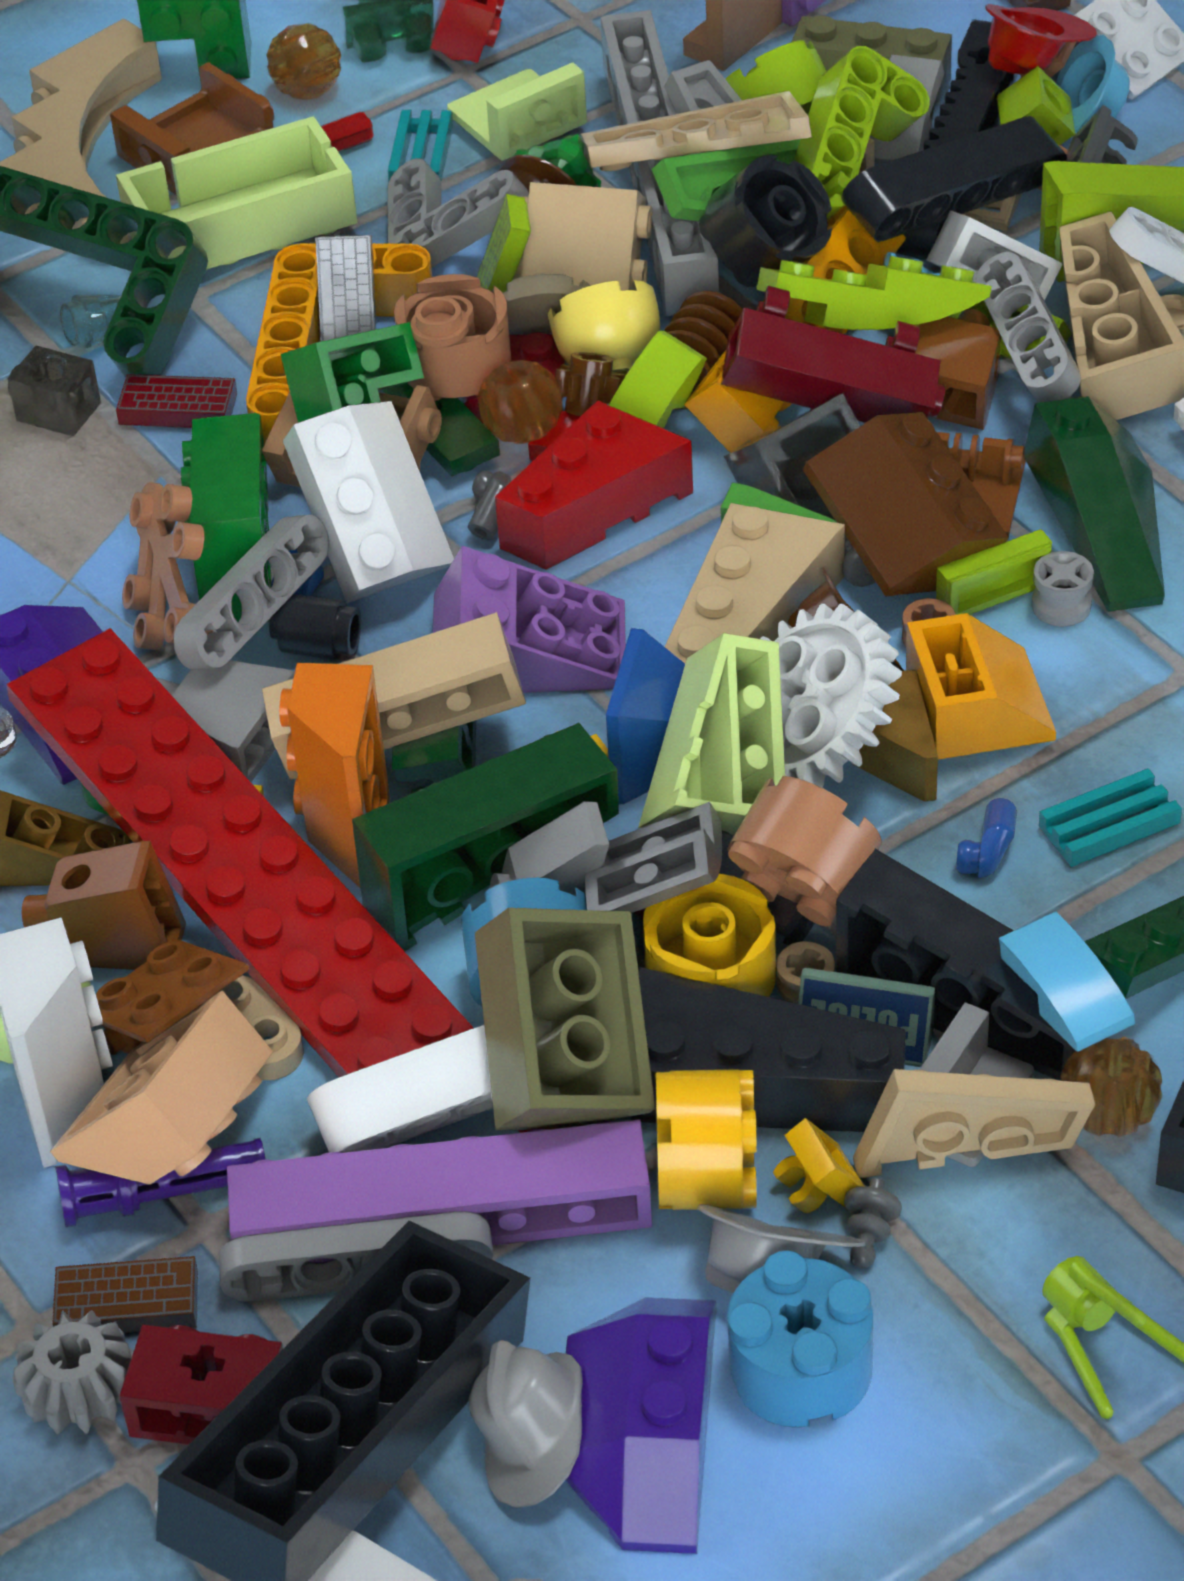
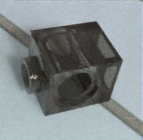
M35 345L23 361L13 368L10 376L7 378L8 392L12 398L16 421L74 437L101 404L94 363L90 359Z

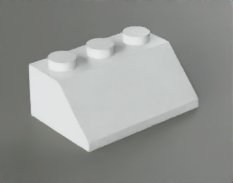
M392 401L346 406L292 426L283 443L311 514L319 518L326 528L329 540L327 555L346 603L447 568L452 564L454 557Z
M62 917L0 934V1014L43 1168L58 1163L50 1151L104 1085L101 1070L113 1067L103 1029L91 1030V1027L103 1024L93 985L81 987V983L93 980L83 941L69 943Z

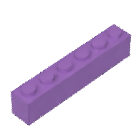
M640 1119L622 1122L603 1121L594 1125L551 1130L533 1129L524 1133L489 1137L470 1136L453 1141L418 1145L399 1144L389 1148L347 1153L328 1152L320 1156L276 1161L259 1160L249 1164L227 1166L231 1240L246 1235L456 1211L472 1212L484 1217L490 1225L492 1245L652 1227L650 1183ZM316 1258L308 1260L306 1262L326 1263L334 1261L335 1259Z

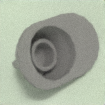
M699 1204L698 1206L699 1211L713 1218L708 1251L709 1256L705 1270L706 1279L712 1285L733 1293L749 1274L764 1266L766 1259L779 1251H792L800 1254L803 1258L818 1259L826 1245L866 1246L864 1240L854 1237L771 1225L723 1208L706 1204Z
M500 1340L492 1345L489 1364L481 1371L473 1383L469 1395V1410L473 1420L485 1437V1470L489 1488L501 1503L515 1508L538 1504L555 1493L568 1478L577 1460L582 1436L581 1390L583 1382L581 1366L569 1354L554 1352L545 1355L539 1350L526 1347L517 1348L507 1341Z

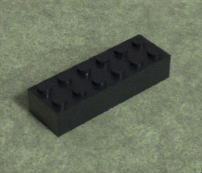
M409 1220L158 1476L156 1541L231 1581H308L469 1402L473 1383L481 1371L489 1364L492 1345L500 1340L507 1341L516 1347L524 1340L530 1277Z

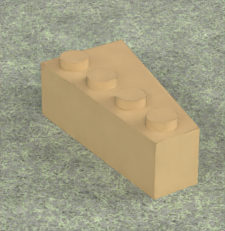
M730 503L666 642L665 648L686 663L688 657L723 633L756 639L764 636L771 641H775L779 637V622L783 620L788 624V619L798 609L801 602L826 581L821 568H825L835 586L844 578L842 569L845 559V524Z

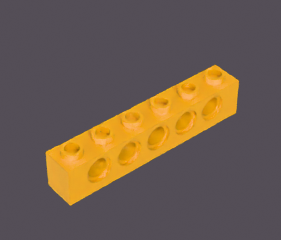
M844 206L827 220V230L832 227L828 243L822 250L803 264L815 266L814 277L832 279L834 269L867 275L869 263L883 265L884 256L888 252L896 253L906 237L900 235L878 242L872 238L848 208ZM790 298L786 319L845 334L849 330L823 327L804 321L808 301ZM725 350L684 405L731 453L748 441H751L754 445L764 441L779 425L775 415L778 411L782 412L792 403L721 385Z

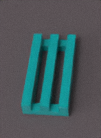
M401 109L387 170L388 181H390L397 169L405 164L412 132H416L411 160L416 158L424 160L429 133H437L430 167L442 181L453 129L452 110H442L440 118H432V110H421L420 118H412V110Z
M1147 768L1039 811V827L1067 863L1073 867L1180 824L1182 807L1176 800L1168 801L1169 792L1162 784L1154 785L1155 775ZM1150 807L1152 808V809L1149 810V811H1146V812H1144V813H1141V814H1139V815H1136V816H1134V817H1131V818H1129V819H1126V820H1124V821H1121V819H1123V818H1125V817H1128V816H1130V815H1133V814H1135V813H1138V812L1143 811V810H1145V809H1148V808H1150ZM1095 829H1098L1097 832H1094V833H1092V834H1089V835H1087V836H1084V837L1079 838V839H1077V840H1074V841H1072V842L1070 841V840L1073 839V838H1076V837H1078V836H1080V835H1083V834H1085V833H1088V832H1090V831H1093V830H1095Z

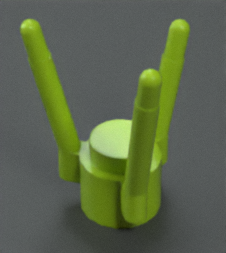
M1073 1256L1062 1261L1045 1279L1042 1293L1053 1308L1045 1315L1044 1321L1060 1337L1102 1418H1111L1114 1410L1074 1331L1075 1327H1083L1086 1331L1097 1330L1104 1326L1116 1311L1184 1363V1343L1118 1293L1083 1256Z

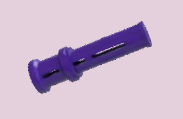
M255 1138L253 1141L211 1148L212 1150L206 1159L189 1173L179 1176L173 1170L150 1185L85 1168L69 1170L66 1165L55 1166L65 1227L76 1226L78 1218L114 1211H120L124 1217L134 1215V1211L140 1210V1203L228 1187L227 1166L266 1160L261 1138Z

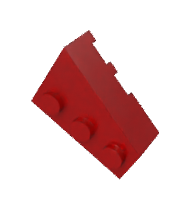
M597 400L495 496L499 548L547 570L606 539L605 530L628 518L637 523L650 516L649 507L672 495L678 500L687 497L693 493L692 441Z

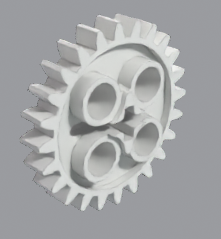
M820 604L814 617L802 609L798 613L795 627H791L783 620L779 622V637L774 641L779 642L785 776L799 778L821 788L824 786L826 775L838 783L843 781V764L847 761L858 767L863 764L859 749L863 744L874 747L878 746L880 742L872 731L876 725L891 723L892 718L882 710L884 705L899 700L900 696L888 686L902 676V671L891 664L899 655L898 650L888 644L891 636L858 609L853 612L844 604H839L835 611H833L827 605ZM764 636L760 638L762 640L771 641L769 638Z

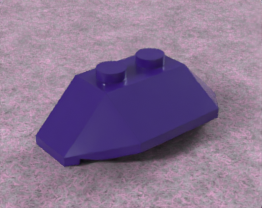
M23 605L0 615V704L61 784L65 785L76 780L77 777L9 701L6 684L103 631L83 607Z
M645 1297L567 1336L565 1354L571 1355L581 1366L583 1383L581 1390L582 1436L580 1450L566 1481L585 1505L608 1527L609 1534L622 1550L697 1554L717 1310L716 1300Z

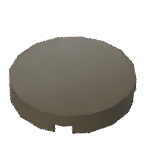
M537 274L519 277L512 280V282L506 283L507 292H504L503 295L507 303L509 334H551L552 331L547 315L549 309L551 308L557 314L561 311L559 302L561 298L591 285L584 280L579 283V286L574 285L573 277L564 274Z

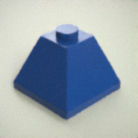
M636 628L630 629L606 712L608 758L617 768L619 804H625L649 792L685 667L683 661L645 630Z

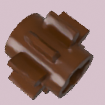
M586 352L571 354L570 366L561 364L560 369H556L553 396L566 397L565 411L581 416L597 400L607 405L610 404L625 374L612 373L613 359L611 357Z

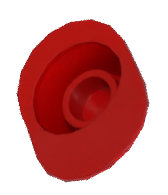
M993 4L985 6L986 11L993 16L988 35V46L990 48L989 64L998 70L1014 74H1027L1037 66L1045 70L1051 65L1066 42L1090 41L1097 36L1096 28L1089 22L1065 12L1047 8H1006Z

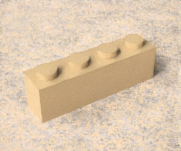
M497 612L339 663L373 665L384 750L526 704L514 656ZM293 679L262 688L271 739L290 780L296 779L298 774L294 771H288L287 741L291 729L290 727L281 726L279 705L282 689H291Z

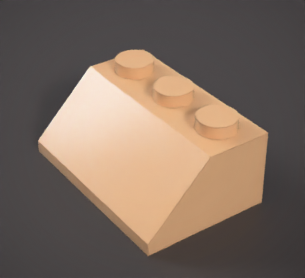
M221 991L148 1044L142 1042L133 1048L50 1152L58 1162L148 1185L173 1170L179 1176H183L196 1168L210 1154L212 1149L207 1144V1141L221 1133L237 1117V1113L232 1107L247 1098L261 1084L262 1079L257 1073L273 1053V1050L228 996Z

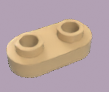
M241 975L221 991L228 996L263 1040L265 1037L274 1036L271 1039L264 1040L273 1050V1053L257 1075L262 1080L283 1078L294 1072L302 1062L304 1049L300 1028L251 977Z

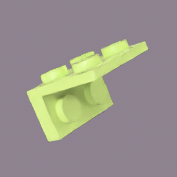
M573 62L542 76H539L532 69H525L448 103L447 110H452L454 121L496 157L504 161L513 157L519 149L528 150L534 145L560 137L566 132L587 123L584 71Z

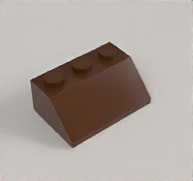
M923 412L877 415L809 459L802 469L836 522L845 524V536L885 597L936 591L937 567L1002 544L1008 539V535L993 515L989 506L979 495L964 473L961 465L953 457L936 432L933 424Z

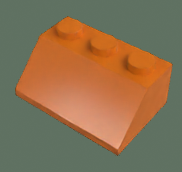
M297 663L292 688L282 689L279 705L280 724L282 727H290L291 729L287 741L288 771H294L298 774L293 793L294 812L296 815H304L308 841L360 888L352 819L368 813L377 807L389 804L390 801L373 665Z

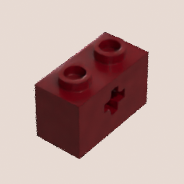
M142 1324L119 1395L129 1437L189 1445L283 1349L282 1342L270 1341L254 1334L230 1336L199 1332L194 1328L183 1325H174L167 1328Z

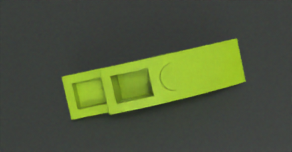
M890 256L888 266L869 263L867 275L834 269L832 279L814 277L815 266L781 260L780 270L760 268L756 290L766 292V288L772 286L790 291V298L807 300L808 304L804 321L816 325L849 330H884L896 328L898 321L919 325L964 311L989 298L992 286L973 282L975 272L973 270L941 265L940 275L921 272L922 261Z

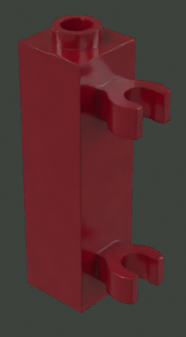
M768 286L764 302L759 301L756 310L744 307L728 336L721 385L863 423L868 422L877 415L923 412L927 419L929 417L936 418L943 404L945 385L938 383L941 360L915 353L919 342L920 326L898 321L896 323L895 336H888L886 344L882 345L786 319L790 291Z

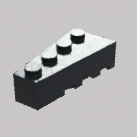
M640 967L639 981L655 1109L649 1113L631 1116V1120L640 1119L644 1123H657L656 1072L739 1069L753 1070L756 1127L792 1129L806 1118L820 1130L865 1132L893 1070H905L906 1029Z

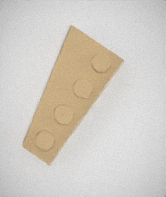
M790 91L581 134L582 142L584 143V154L591 168L600 167L602 171L624 169L629 167L632 162L662 160L681 155L812 138L809 117Z

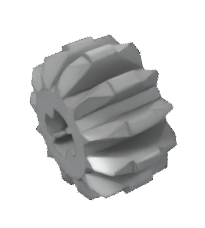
M62 1310L58 1322L59 1325L50 1328L35 1322L34 1341L17 1344L16 1360L18 1366L13 1368L14 1375L12 1379L16 1394L21 1396L25 1411L34 1423L47 1420L49 1427L57 1435L70 1423H77V1426L87 1435L92 1423L91 1420L98 1416L115 1422L116 1412L118 1411L116 1403H121L119 1395L133 1355V1349L129 1348L128 1343L125 1342L124 1333L118 1328L116 1322L102 1325L100 1318L95 1315L93 1310L87 1313L79 1322H73Z

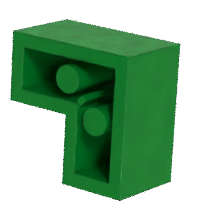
M137 0L144 42L194 39L198 70L200 66L209 62L224 73L232 75L235 79L250 78L251 36L246 0Z
M410 322L316 342L280 354L298 423L346 406L381 402L379 390L424 378Z

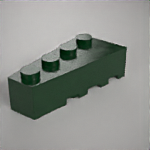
M576 723L352 819L363 906L404 951L417 944L413 934L439 918L445 926L463 914L465 908L462 902L489 886L493 874H501L508 847L583 802H597L603 824L618 815L617 768L580 723Z

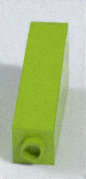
M1062 161L1043 163L1039 252L1063 263L1059 227L1111 211L1115 219L1118 220L1128 207L1136 208L1184 233V167ZM1063 264L1056 277L1057 282L1065 281Z

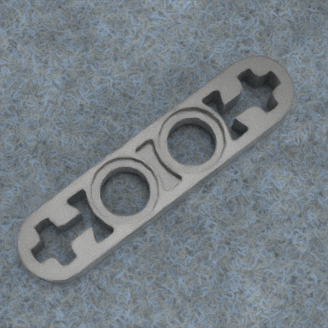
M1003 252L992 256L978 270L976 282L992 286L990 297L984 301L1022 381L1039 403L1069 398L1079 387L1081 380L1080 371L1032 275L1015 253ZM1008 279L1012 286L1003 290L1002 282ZM1026 304H1030L1027 310H1025L1022 314L1015 318L1009 319L1010 316L1017 309ZM1046 336L1043 342L1036 348L1025 351L1027 346L1035 339ZM1052 365L1054 375L1047 378L1043 370Z
M314 515L284 517L277 521L180 620L174 633V649L177 658L183 666L190 670L220 668L228 663L316 571L327 557L329 548L328 534L319 518ZM296 549H297V551H298V553H290V552H289V550H296ZM267 560L272 566L274 576L271 589L266 585L264 579V565ZM234 593L238 595L242 606V615L239 622L235 620L232 613L231 601ZM216 630L217 632L207 635L205 631Z
M456 1211L246 1235L234 1238L225 1243L219 1253L220 1287L224 1294L240 1301H263L339 1292L409 1220L493 1259L491 1229L488 1221L481 1215L472 1212ZM316 1258L335 1259L334 1261L326 1263L306 1262L308 1260Z

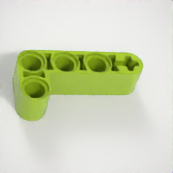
M866 46L852 48L820 78L808 114L812 138L800 139L794 161L807 167L825 188L832 208L826 214L827 220L845 206L841 200L842 192L847 184L859 173L870 135L881 141L890 142L899 137L925 115L930 107L928 92L919 80Z

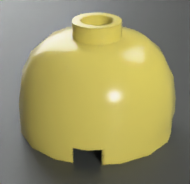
M609 281L582 288L559 300L561 311L556 314L550 308L547 312L553 339L560 356L570 366L571 354L586 352L605 355L613 359L612 373H622L626 376L647 344L658 331H661L659 310L653 286L643 281H634L637 291H621L619 281Z

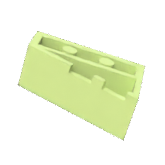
M723 633L687 658L638 828H643L710 802L721 819V829L735 835L766 780L772 777L775 786H777L782 776H785L779 642Z

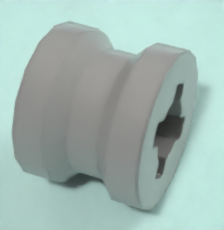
M1058 551L1042 556L1036 562L1033 573V581L1036 587L1032 596L1034 614L1041 621L1060 627L1072 626L1084 621L1090 615L1092 607V596L1090 593L1094 580L1092 564L1085 557L1074 552Z

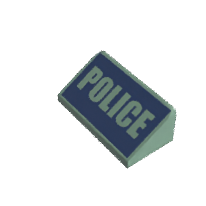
M803 968L798 1004L906 1029L905 1064L912 1066H922L928 1058L934 1032L935 987Z

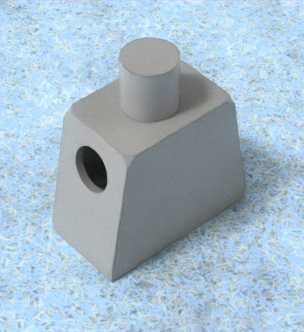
M230 660L220 668L192 669L180 684L156 678L252 783L276 749L270 735L262 688L293 679L294 671Z

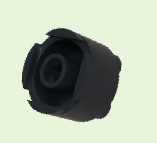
M765 155L755 159L715 191L707 203L705 214L702 215L699 221V229L702 236L710 242L717 257L733 272L735 279L746 287H754L758 284L761 267L780 270L781 260L804 263L822 250L831 237L832 227L827 230L826 214L832 208L825 188L819 179L804 165L794 160L789 164L773 160L778 155Z

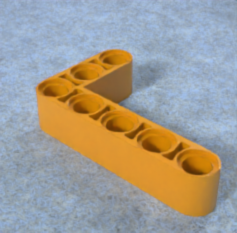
M300 243L284 247L277 253L274 260L246 396L248 414H260L264 445L290 392L280 354L321 342L316 243ZM372 243L376 317H394V308L397 300L403 294L404 299L407 300L410 296L417 293V283L432 277L430 253L426 248L416 244Z

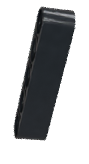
M1026 116L866 169L847 184L842 192L841 200L874 240L878 242L885 241L946 220L950 211L963 214L1041 187L1043 163L1052 161L1066 162L1067 154L1035 118Z

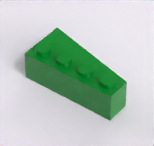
M249 413L192 419V438L190 441H182L184 467H181L182 486L190 487L192 492L191 512L185 523L199 524L204 529V546L201 556L198 560H193L199 601L269 531L267 461L262 453L264 438L260 414ZM267 560L264 565V579L270 589L272 571L271 565ZM234 593L231 601L232 613L235 620L239 622L242 615V606L238 595Z

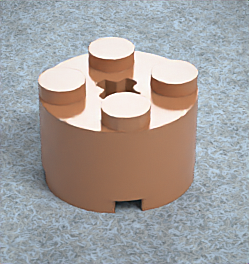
M447 274L431 277L417 283V293L410 296L407 300L404 299L403 294L397 300L394 308L395 325L411 323L417 306L422 301L432 297L454 299L459 303L461 310L465 312L468 318L469 327L466 336L448 348L435 349L415 340L424 378L408 382L413 387V391L416 385L429 387L434 401H437L441 398H460L471 395L488 397L501 390L503 385L502 379L507 374L511 365L507 303L503 293L494 286L493 293L488 289L480 287V278L464 274Z
M782 776L778 785L775 786L771 777L766 780L729 843L728 856L744 872L741 879L757 887L768 902L774 901L778 894L798 903L796 909L808 920L828 927L836 917V899L875 848L879 850L882 845V839L874 825L865 817L860 825L856 826L842 815L848 803L833 793L805 780L789 776Z

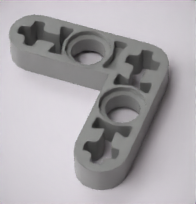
M412 159L397 169L388 184V243L416 244L426 248L430 253L432 268L493 232L506 194L529 197L528 189L511 171L501 170L442 205L440 177L423 159Z

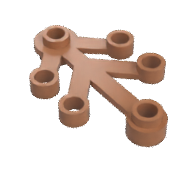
M148 482L142 492L134 494L131 501L130 523L133 527L137 528V533L140 537L137 575L129 574L127 576L122 591V602L125 609L148 611V613H139L134 624L133 640L137 648L159 650L163 645L164 639L167 643H174L176 626L196 605L195 603H189L176 561L178 558L198 560L204 546V529L202 525L185 523L192 507V492L190 487L166 484L163 488L160 483ZM166 598H167V601H168V604H169V610L167 611V614H166V616H165ZM208 630L205 632L208 635L209 633H213V630Z

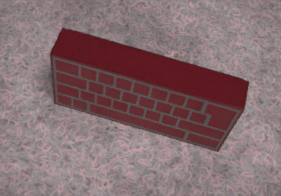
M127 374L116 407L118 425L192 428V419L229 416L232 414L237 396L235 378Z

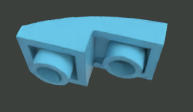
M1056 911L999 938L1001 959L1038 994L1040 1015L1077 1052L1135 1024L1134 1013L1112 977L1084 940Z

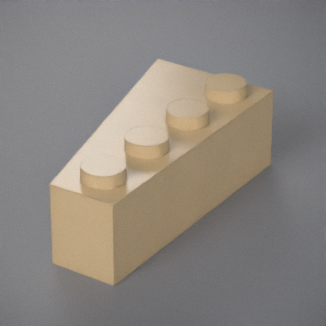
M1111 211L1061 226L1059 231L1075 363L1081 376L1079 384L1080 397L1089 396L1111 417L1119 420L1178 402L1184 397V338L1140 261L1126 253L1110 235L1109 230L1117 221Z

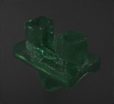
M358 0V4L342 7L345 27L343 33L347 49L355 48L363 63L381 60L386 55V42L403 39L405 50L412 54L430 50L431 33L434 32L433 0Z

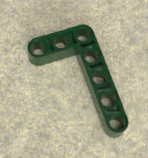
M0 166L1 232L131 271L105 332L104 349L125 377L127 374L160 375L166 367L208 264L206 251L188 225L176 218ZM40 202L36 210L25 214L31 205ZM88 217L85 224L79 228L72 229L78 220ZM137 231L132 240L120 244L125 235ZM186 246L178 257L168 259V256L174 249ZM158 295H165L160 304L147 308L153 298ZM144 343V347L137 355L127 357V353L133 346Z

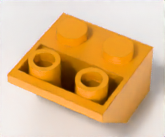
M968 613L907 622L906 670L916 669L938 760L1056 741L1054 724L1024 647Z

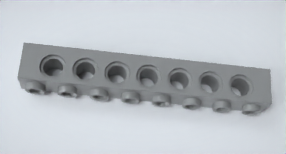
M651 10L600 16L603 68L618 126L677 114L664 88L669 75ZM652 159L632 162L628 168L633 188L646 198L645 205L652 206V231L650 238L646 240L665 316H672L680 309L684 300L695 292L707 290L719 293L718 257L712 249L710 242L702 236L699 229V221L671 218L651 170L661 160Z

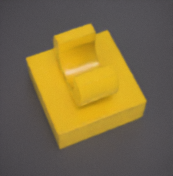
M806 1118L784 1135L796 1155L783 1159L775 1167L773 1174L789 1188L805 1177L803 1186L788 1198L791 1204L803 1213H810L818 1209L825 1201L827 1195L845 1207L844 1198L846 1193L853 1188L864 1186L839 1144Z

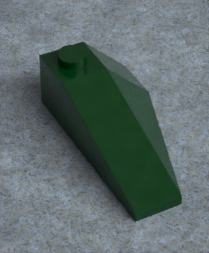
M1089 396L1035 403L1025 444L1024 459L1075 553L1085 557L1092 564L1094 570L1093 586L1106 610L1111 612L1163 604L1165 591L1152 470L1131 433Z

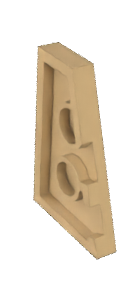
M894 1069L853 1155L856 1173L859 1178L882 1175L881 1164L917 1159L919 1170L945 1166V1156L982 1150L983 1155L991 1160L1072 1148L1095 1106L1090 1083L1057 1081L1055 1079L999 1077L988 1074L970 1075Z

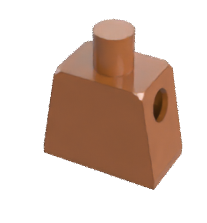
M975 309L962 311L958 319L945 317L916 325L920 326V336L915 353L941 360L938 383L945 385V396L941 410L935 419L984 430L999 376L1001 349L999 330L991 327L987 316Z
M140 841L63 857L56 863L48 893L28 895L22 903L21 913L24 928L62 917L69 943L83 941L89 964L92 968L135 970L147 962V956L156 947L167 942L176 941L177 939L182 940L186 927L184 916L150 841Z

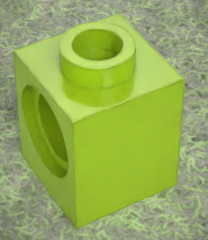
M1039 66L997 95L1000 125L1022 117L1032 116L1058 145L1063 144L1075 135L1070 96Z

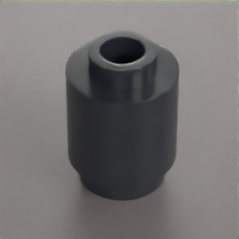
M293 594L270 618L269 634L271 639L277 640L278 648L283 653L339 659L342 654L353 655L357 650L361 634V613L359 608L348 607L345 600Z

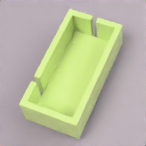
M314 116L171 158L179 206L176 209L171 210L165 168L161 161L116 174L121 202L179 219L188 225L207 253V269L233 264L246 257L269 250L282 249L295 242L318 235L331 234L338 229L358 224L352 172L336 148L331 147L330 139ZM137 231L129 233L132 239L136 235ZM186 246L174 249L168 256V259L178 257Z

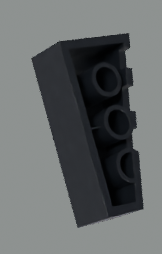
M876 848L836 899V972L935 987L934 1029L945 1033L964 1003L988 1011V1047L1031 1064L1035 1071L1058 1081L1077 1082L1103 1042L1101 1040L1077 1052L1040 1015L1038 994L1001 959L999 938L1014 930Z

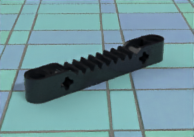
M972 20L958 50L957 65L959 69L956 70L955 80H952L950 83V92L945 94V104L940 105V114L935 116L934 128H930L929 140L924 141L923 150L997 125L1000 118L997 95L1015 83L1018 74L995 69L989 64L990 48L988 46V35L991 26L990 21ZM946 220L903 234L906 239L896 251V254L927 259Z

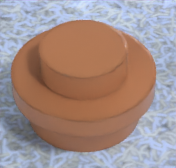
M432 297L422 301L417 306L415 315L411 320V330L414 339L423 345L435 349L448 348L459 342L466 336L469 327L467 315L461 310L459 303L448 297Z

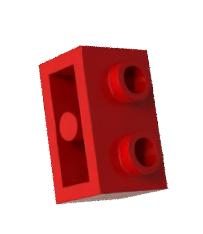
M440 0L430 49L440 51L446 57L453 60H468L478 63L484 45L493 48L501 24V18L499 17L505 0Z

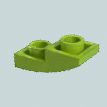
M658 331L632 365L609 405L664 429L672 410L685 407L684 404L690 397L707 358L667 332Z

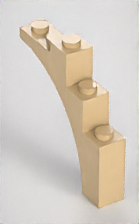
M124 18L29 70L33 88L31 94L33 105L12 116L16 137L13 145L16 153L0 161V166L106 197L100 192L87 173V166L95 143L111 121V112L127 105L136 96L162 80L156 41L144 42L142 29ZM40 202L31 205L25 214L36 210ZM88 217L78 220L72 229L81 227L85 224ZM128 234L123 237L120 244L129 242Z

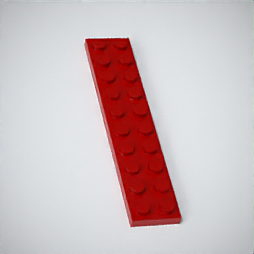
M111 628L6 684L9 701L133 843L140 841L151 842L169 884L236 960L248 964L250 970L247 973L299 1026L301 1035L338 1077L474 1029Z

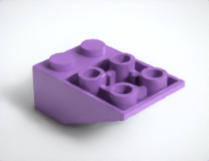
M465 546L460 548L434 592L433 633L497 612L514 656L523 693L614 688L626 647L625 600L611 596L604 591L593 590L558 578L547 572H540L504 560L494 554H486Z

